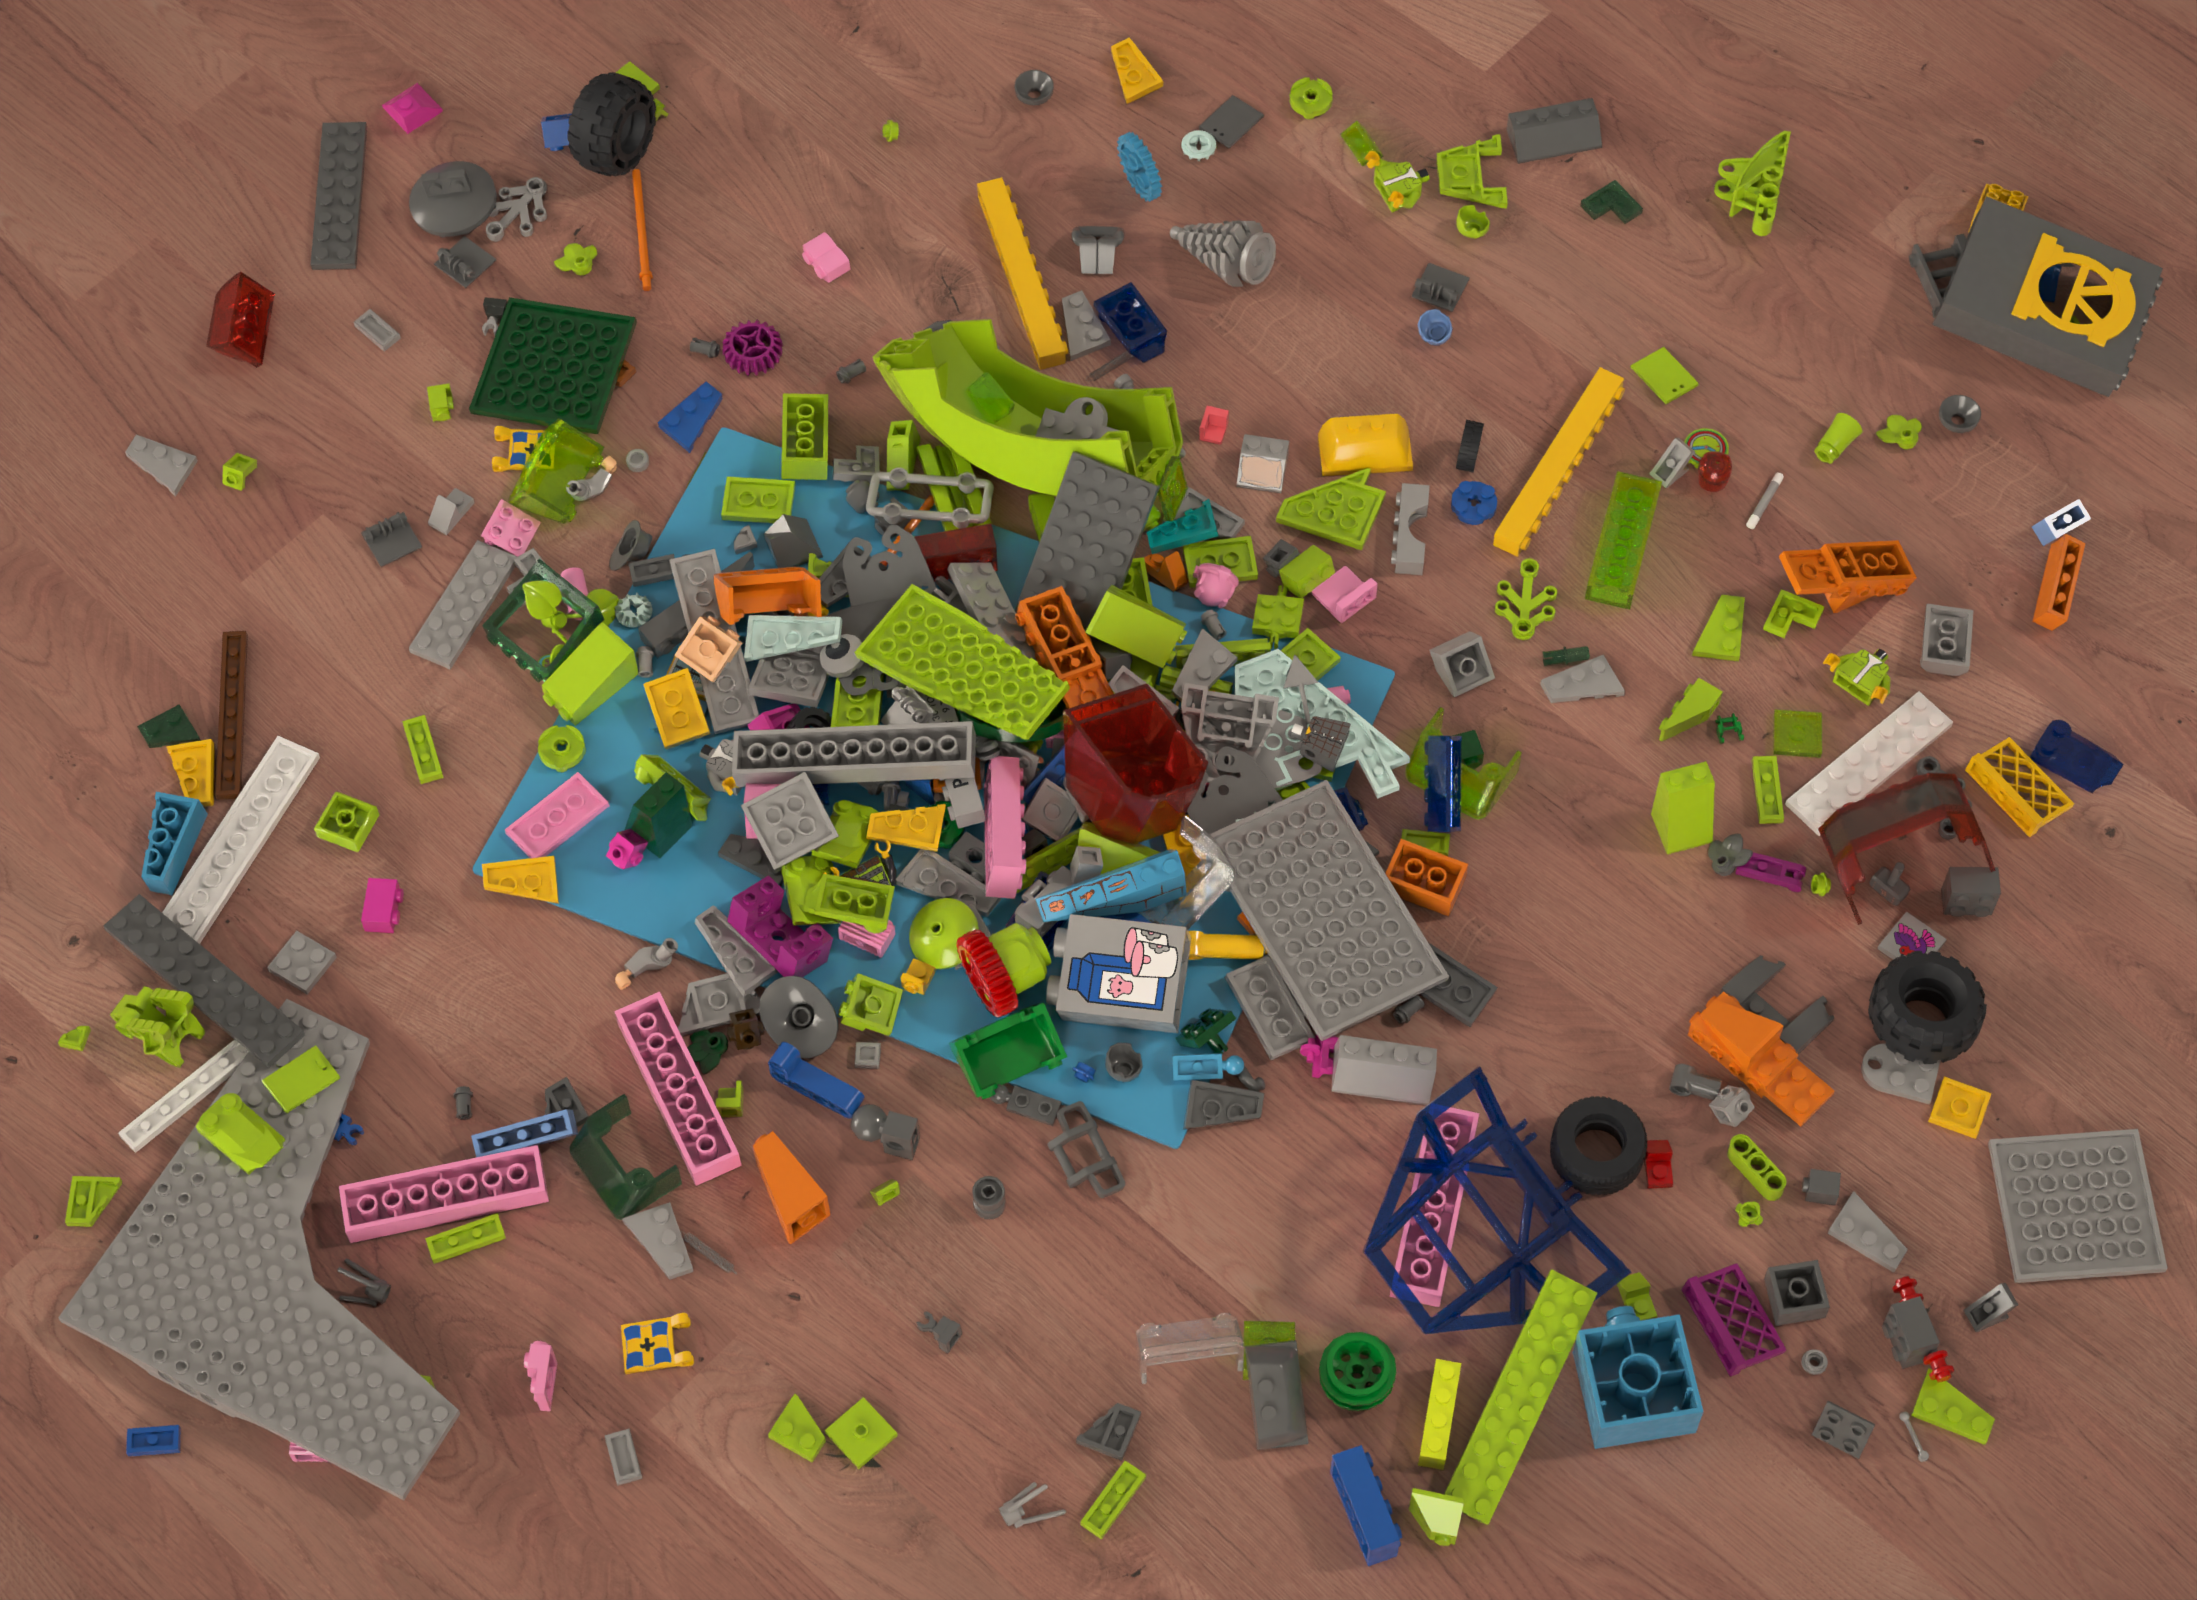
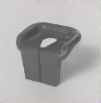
M1078 226L1073 228L1071 236L1073 242L1080 247L1082 274H1113L1115 247L1122 243L1125 235L1124 229L1112 226Z

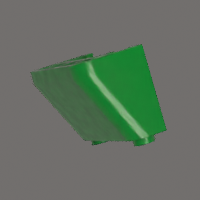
M1037 1003L949 1042L950 1048L975 1096H981L982 1100L996 1094L997 1084H1006L1041 1067L1048 1066L1049 1070L1062 1065V1059L1067 1057L1044 1003Z

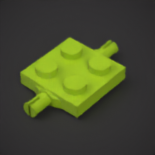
M1282 585L1278 587L1277 596L1258 594L1252 634L1269 637L1271 649H1273V643L1274 649L1278 648L1279 638H1296L1300 632L1304 598L1286 597L1288 588L1285 585L1283 592Z

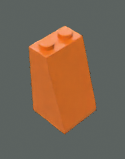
M772 1131L768 1135L760 1136L755 1141L753 1149L757 1167L787 1241L792 1244L831 1215L825 1192Z

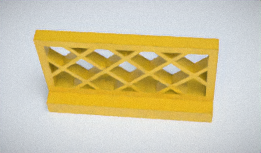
M2010 737L1982 754L1977 753L1972 756L1965 769L2029 837L2036 834L2039 828L2068 811L2074 805L2068 796ZM2008 746L2014 753V757L2002 755V749ZM1986 759L1998 760L1997 767L1991 766ZM2002 761L2014 763V770L2002 768ZM2019 764L2027 766L2030 769V773L2018 771ZM2002 775L2014 777V784L2008 783ZM2018 778L2030 780V787L2018 785ZM2035 781L2042 782L2046 786V790L2035 788ZM2018 791L2029 793L2030 801L2024 800L2018 794ZM2035 795L2045 796L2046 804L2035 802ZM2051 798L2059 799L2064 805L2061 807L2051 805ZM2034 808L2046 810V817L2041 818Z

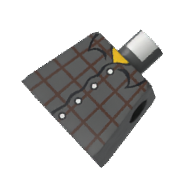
M1314 716L1308 728L1295 723L1290 737L1302 741L1300 748L1302 756L1333 772L1349 736L1351 724Z

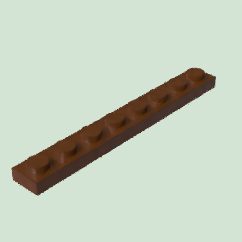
M246 630L223 632L215 792L217 800L237 799L241 793L248 642Z

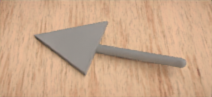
M1294 655L1283 689L1299 686L1306 723L1310 724L1311 719L1304 685L1318 683V681Z

